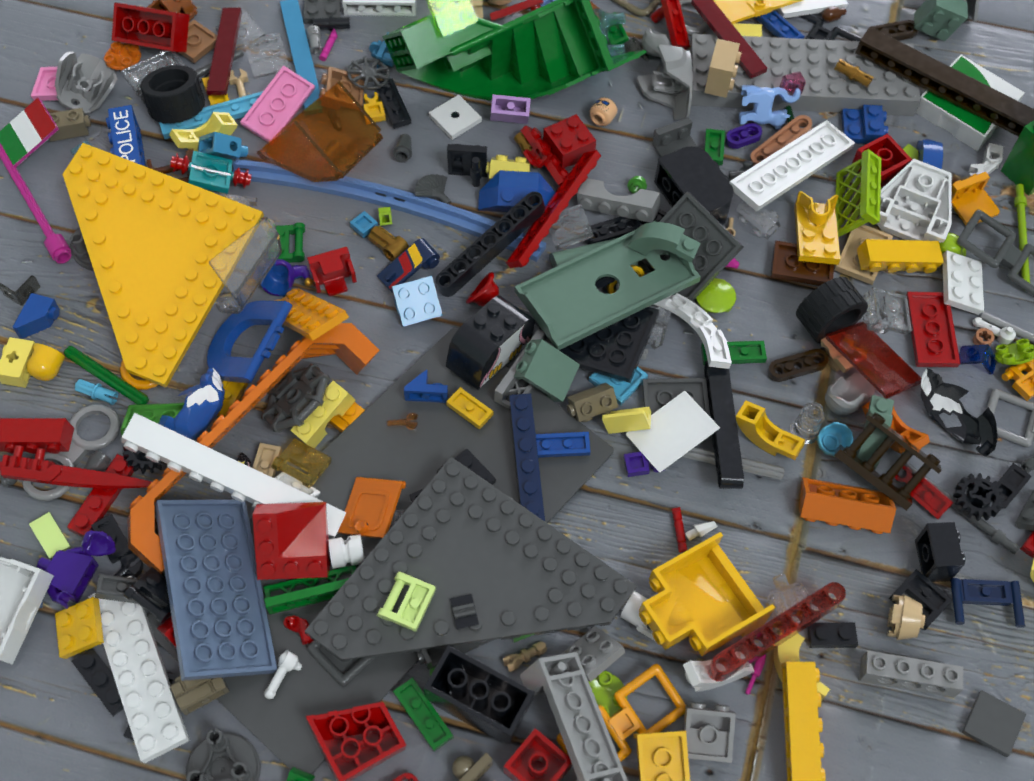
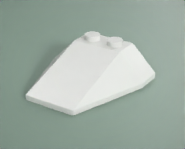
M913 159L881 189L880 222L877 223L879 228L904 240L944 242L952 225L951 173Z

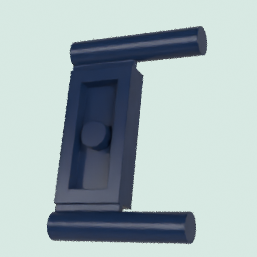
M950 579L955 624H965L963 604L998 606L1013 604L1015 626L1017 628L1025 627L1019 581Z

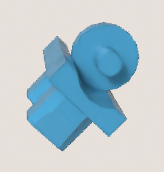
M380 40L372 42L369 46V50L372 53L371 56L380 59V62L386 66L393 67L394 62L384 40L383 42Z

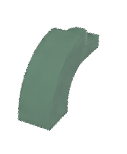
M651 222L640 226L635 231L628 247L645 256L652 250H665L692 262L701 243L684 235V228L670 223Z
M872 395L868 411L872 414L875 412L880 414L886 420L884 423L891 427L894 400ZM866 419L865 427H866V426L868 425V423L870 422V421H868L867 419ZM876 428L856 452V457L862 461L868 460L888 435L879 428ZM880 460L874 465V470H876Z

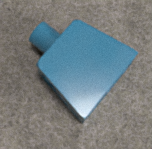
M213 132L199 137L198 152L234 160L240 157H247L248 147L241 145L242 140L239 137Z

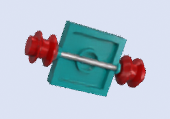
M193 151L191 162H189L187 155L184 158H180L178 153H176V157H171L170 168H173V173L178 169L181 170L183 175L188 169L190 171L189 184L212 191L228 194L230 180H232L234 187L239 183L245 189L246 185H250L252 176L248 174V169L245 173L241 172L240 167L233 174L231 172L233 160Z

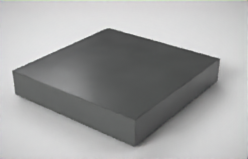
M981 690L977 695L962 733L999 754L1008 757L1011 754L1026 713Z

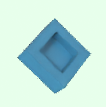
M365 211L350 221V227L363 238L370 234L372 228L378 226V222Z

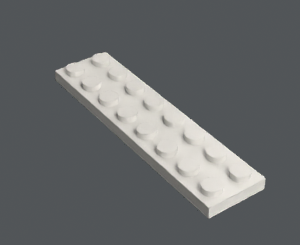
M826 120L737 176L729 184L732 185L734 193L757 212L851 150L855 142Z
M95 593L88 596V598L95 597ZM99 599L104 638L103 645L140 761L145 764L190 741L178 704L170 688L171 684L145 608L136 603Z

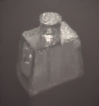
M785 574L777 575L772 579L776 588L769 592L767 601L768 606L771 604L775 606L774 611L770 615L774 633L782 631L785 624L790 628H794L817 620L820 612L801 582L789 585Z

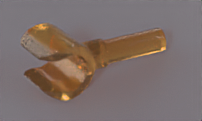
M409 413L406 419L388 420L387 424L388 426L406 425L408 429L412 430L417 427L418 422H411L409 420H416L418 415L416 413Z

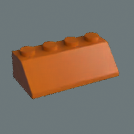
M802 477L799 513L800 517L809 522H816V520L824 521L832 526L841 524L854 530L863 528L876 534H883V532L891 533L896 506L894 501L881 491Z

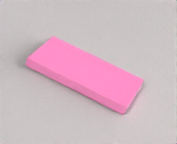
M283 65L240 121V125L273 145L314 91L315 85Z

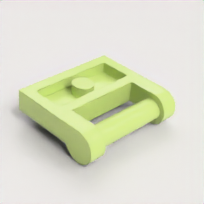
M397 572L394 578L396 582L383 608L379 609L377 616L417 632L436 591V586L402 572ZM404 585L410 586L398 612H392Z

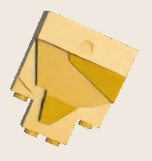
M721 532L660 565L651 572L649 584L653 591L658 592V594L642 602L639 616L641 621L650 627L654 640L658 645H662L664 650L689 637L692 648L698 651L701 656H704L737 636L741 635L744 637L761 627L775 609L773 604L766 608L762 606L719 546L723 537Z

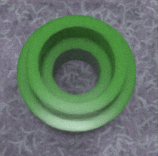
M634 176L628 181L627 187L634 194L640 189L646 190L647 183L643 177Z

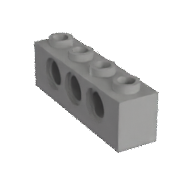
M867 651L861 658L860 682L955 698L963 690V667Z

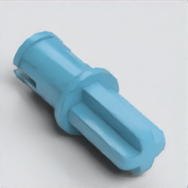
M82 379L75 383L76 391L91 396L93 400L99 399L111 405H114L117 401L109 396L118 398V392L104 388L99 383L93 384Z

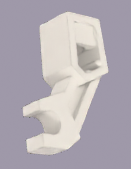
M989 143L984 152L982 164H971L969 168L970 173L967 178L973 174H980L985 171L989 175L995 169H998L1003 159V146Z

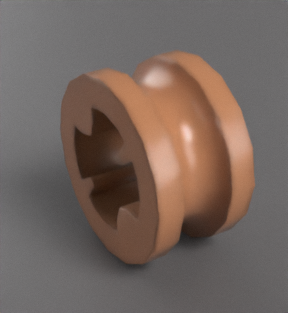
M987 328L978 329L973 336V343L980 349H987L994 341V334Z

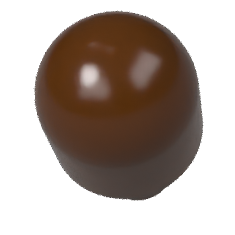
M836 6L826 8L822 12V19L828 23L837 21L841 16L846 15V9Z

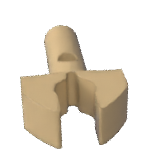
M240 69L241 75L239 79L234 76L233 70L229 79L230 85H236L239 98L246 96L244 83L249 82L247 72Z

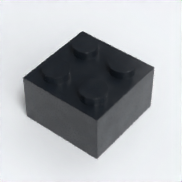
M955 522L927 523L915 539L921 573L931 582H948L965 565V554L961 551L959 544L961 536L959 530H956Z

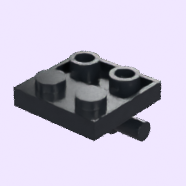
M448 144V174L470 176L472 185L479 187L480 179L487 177V146Z

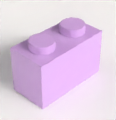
M493 94L490 120L528 124L531 98Z

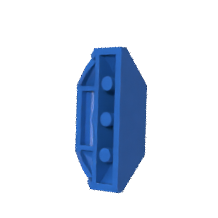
M500 170L479 190L478 211L508 212L530 192H539L543 197L546 207L556 192L539 172Z

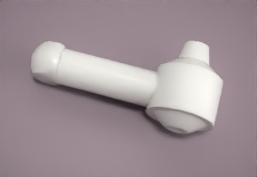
M980 317L973 319L972 324L974 327L991 330L997 336L1000 344H1011L1016 336L1012 327L1000 329L983 321Z
M286 650L280 655L279 668L264 692V696L267 699L274 698L287 671H299L302 668V664L298 662V656Z

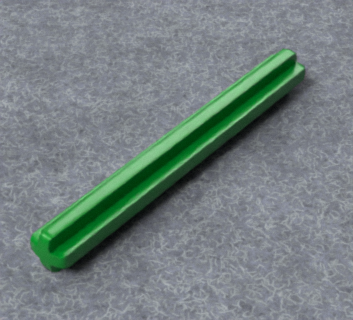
M68 346L64 350L67 358L137 405L149 402L147 395L75 347Z

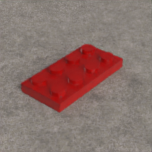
M907 292L905 297L916 367H958L960 365L952 311L951 306L944 304L943 292Z

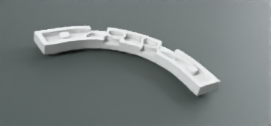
M617 281L616 288L618 290L620 285ZM678 293L653 304L676 314L696 331L704 344L709 367L730 368L732 362L721 329L717 330L712 323L713 319L702 308Z

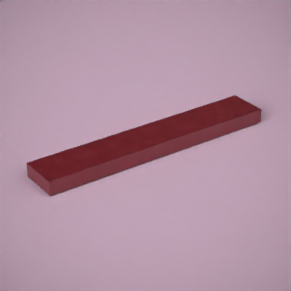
M692 0V6L719 39L740 43L738 52L742 53L739 65L750 79L767 72V66L713 0Z
M241 7L222 9L206 89L208 96L227 95L242 16Z

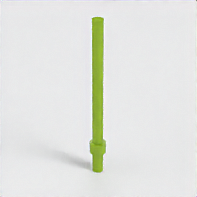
M1017 184L1015 186L1016 197L1014 198V205L1017 208L1019 250L1022 251L1025 245L1028 244L1025 213L1027 198L1024 196V185ZM1028 257L1021 268V278L1030 283Z

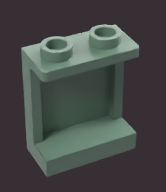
M543 339L531 340L525 346V353L516 366L514 378L527 381L547 394L546 396L554 402H563L580 364Z

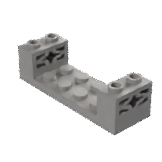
M577 652L537 659L520 674L523 685L535 692L534 696L546 694L578 780L576 781H628Z

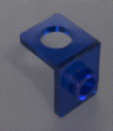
M988 344L962 346L959 353L960 364L982 363L989 375H993L997 361L995 360L994 352ZM989 356L991 358V365H989L988 361Z

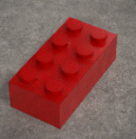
M114 2L111 41L173 52H187L190 14Z

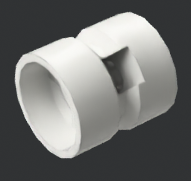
M361 534L348 536L347 540H343L342 537L328 540L333 569L346 567L347 563H350L352 566L360 565L365 560Z

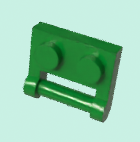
M298 222L294 225L269 226V262L275 259H283L289 263L303 262L305 260V253L303 252L305 224ZM295 234V251L290 253V235Z

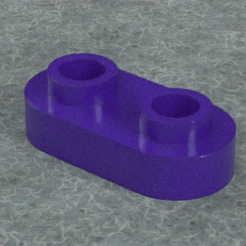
M749 123L731 129L727 132L725 142L727 146L733 149L756 143L761 139L762 128L758 124Z

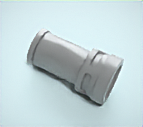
M316 25L309 26L306 29V35L310 43V52L319 54L322 52L320 27Z

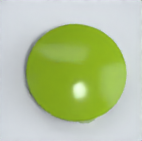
M714 278L696 297L700 308L706 313L729 312L735 304L736 292L727 281Z
M1019 339L1016 343L1000 344L995 347L994 358L1001 364L1017 365L1034 359V345L1030 344L1028 339Z
M603 671L589 684L597 704L602 705L611 717L621 709L614 698V694L624 687V684L615 675L608 671Z

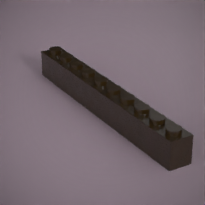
M869 27L858 44L855 54L1018 137L1024 126L1034 120L1033 108L872 27Z

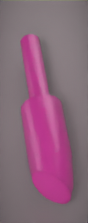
M765 653L760 654L753 666L755 672L751 673L752 677L745 691L747 695L750 694L756 678L760 677L766 660Z

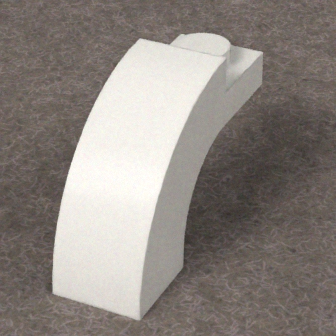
M734 649L725 655L711 660H690L683 664L686 671L685 677L696 692L726 685L755 672L746 651Z

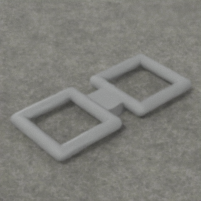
M993 389L987 405L993 414L999 399L1032 411L1024 437L997 427L998 437L1024 447H1030L1034 438V402L1026 401L1023 398L999 389Z

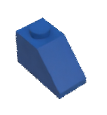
M31 293L13 325V329L18 337L24 339L51 327L60 313L57 303L53 298Z

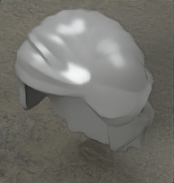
M649 28L643 35L642 48L646 50L648 55L661 58L657 47L660 44L672 46L669 34L652 31Z
M862 371L860 373H853V375L846 379L841 376L833 384L829 385L825 394L826 405L836 415L848 416L859 410L860 406L865 404L874 395L877 389V381H875L874 377Z

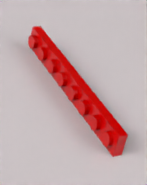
M598 150L583 153L546 205L544 214L534 222L506 261L510 268L524 267L528 264L530 256L539 248L542 239L549 234L551 226L558 221L561 212L568 207L570 199L577 194L580 185L587 180L589 172L596 167L597 161L601 157Z

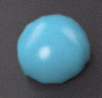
M833 422L823 427L817 435L819 448L826 455L830 456L835 455V451L840 445L843 447L850 446L854 439L852 431L847 425L839 422Z

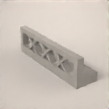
M538 329L531 340H545V333ZM524 350L495 389L494 401L510 409V402L505 400L508 395L521 394L522 392L523 394H530L534 388L530 383L526 387L519 388L517 382L520 379L514 378L516 366L521 361L525 353Z

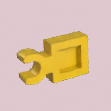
M374 92V98H368L367 93H365V104L363 106L367 124L386 121L383 104L378 99V93Z

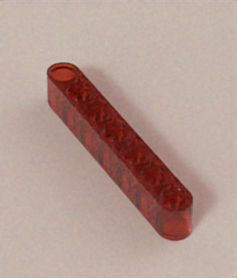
M837 582L827 584L721 651L709 664V676L719 682L726 680L829 614L844 600L846 596L845 588ZM828 593L834 594L837 599H832ZM810 604L815 605L819 611L813 610ZM791 616L799 618L801 623L795 622ZM773 628L781 630L782 635L776 634ZM754 640H760L764 647L757 646ZM735 652H741L745 659L738 658ZM715 664H722L726 671L718 670Z

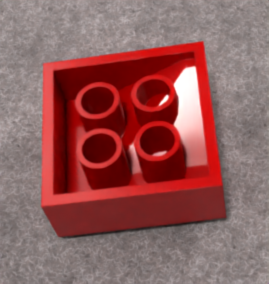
M326 502L256 504L252 517L257 580L328 577L330 554Z

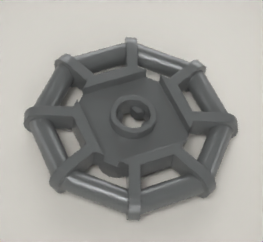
M310 364L307 368L288 372V376L274 390L269 392L270 397L267 407L262 413L263 420L267 421L271 425L272 430L278 433L293 426H302L304 420L318 406L323 405L325 390L330 383L329 375L324 374L317 364Z

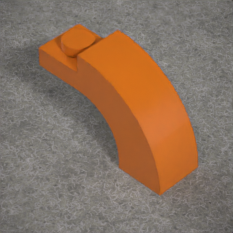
M870 401L862 406L865 417L869 409ZM893 406L891 428L919 449L930 443L929 436L907 426L897 415ZM896 441L890 447L900 454L906 450Z

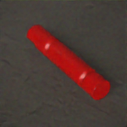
M672 508L678 551L685 552L687 551L681 508Z

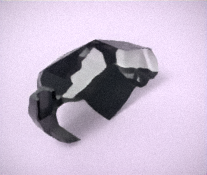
M926 368L922 375L920 388L921 399L928 415L961 443L977 444V452L987 457L995 450L998 439L994 414L989 407L978 418L969 414L959 400L969 391L954 384L944 383L939 374H935L933 370ZM942 413L948 415L954 413L957 415L962 426L946 428L939 415Z

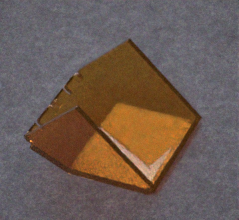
M339 81L296 116L264 145L257 154L263 160L312 182L337 181L344 178L383 139V136L379 133L381 131L379 126Z

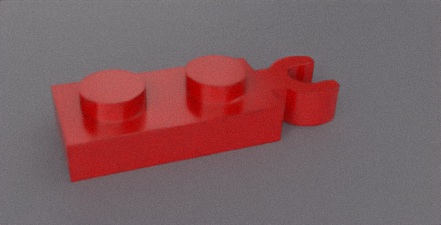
M904 465L903 469L907 473L906 477L902 478L897 474L895 479L907 484L913 475L912 470ZM925 477L910 493L918 503L937 519L954 503Z

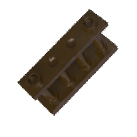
M868 411L866 413V419L870 421L850 446L843 447L840 445L836 449L834 456L907 511L912 505L910 493L931 469L938 474L942 471L939 464L941 461L931 453L926 455L885 424L886 420L877 412L872 414ZM879 428L888 436L868 460H860L856 457V452L874 430ZM896 441L906 450L885 474L882 473L880 475L874 470V465ZM915 455L924 464L904 487L897 488L892 484V479L909 459Z

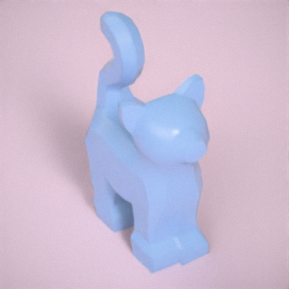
M741 85V95H745L742 97L741 105L747 106L749 103H754L753 110L739 112V123L745 124L747 121H753L758 124H771L775 129H781L786 122V118H790V115L786 114V109L772 112L774 98L776 95H780L783 101L795 103L801 96L800 89L796 88L794 94L790 96L784 88L780 87L768 88Z

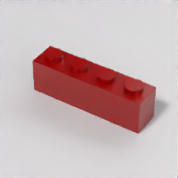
M0 418V452L13 454L15 445L24 446L23 452L36 454L37 448L45 449L46 452L52 454L69 452L74 427L66 418Z

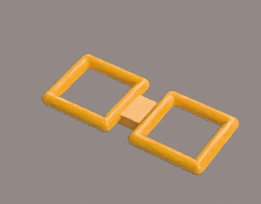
M659 664L652 665L615 692L614 698L621 709L610 717L602 705H598L607 730L620 749L617 752L620 762L632 752L625 740L635 731L639 734L661 732L685 714L686 706ZM656 676L676 708L649 729H646L626 697ZM559 733L556 740L563 751L569 756L561 733Z

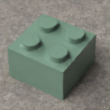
M926 0L914 12V29L946 41L968 19L967 2L963 0Z

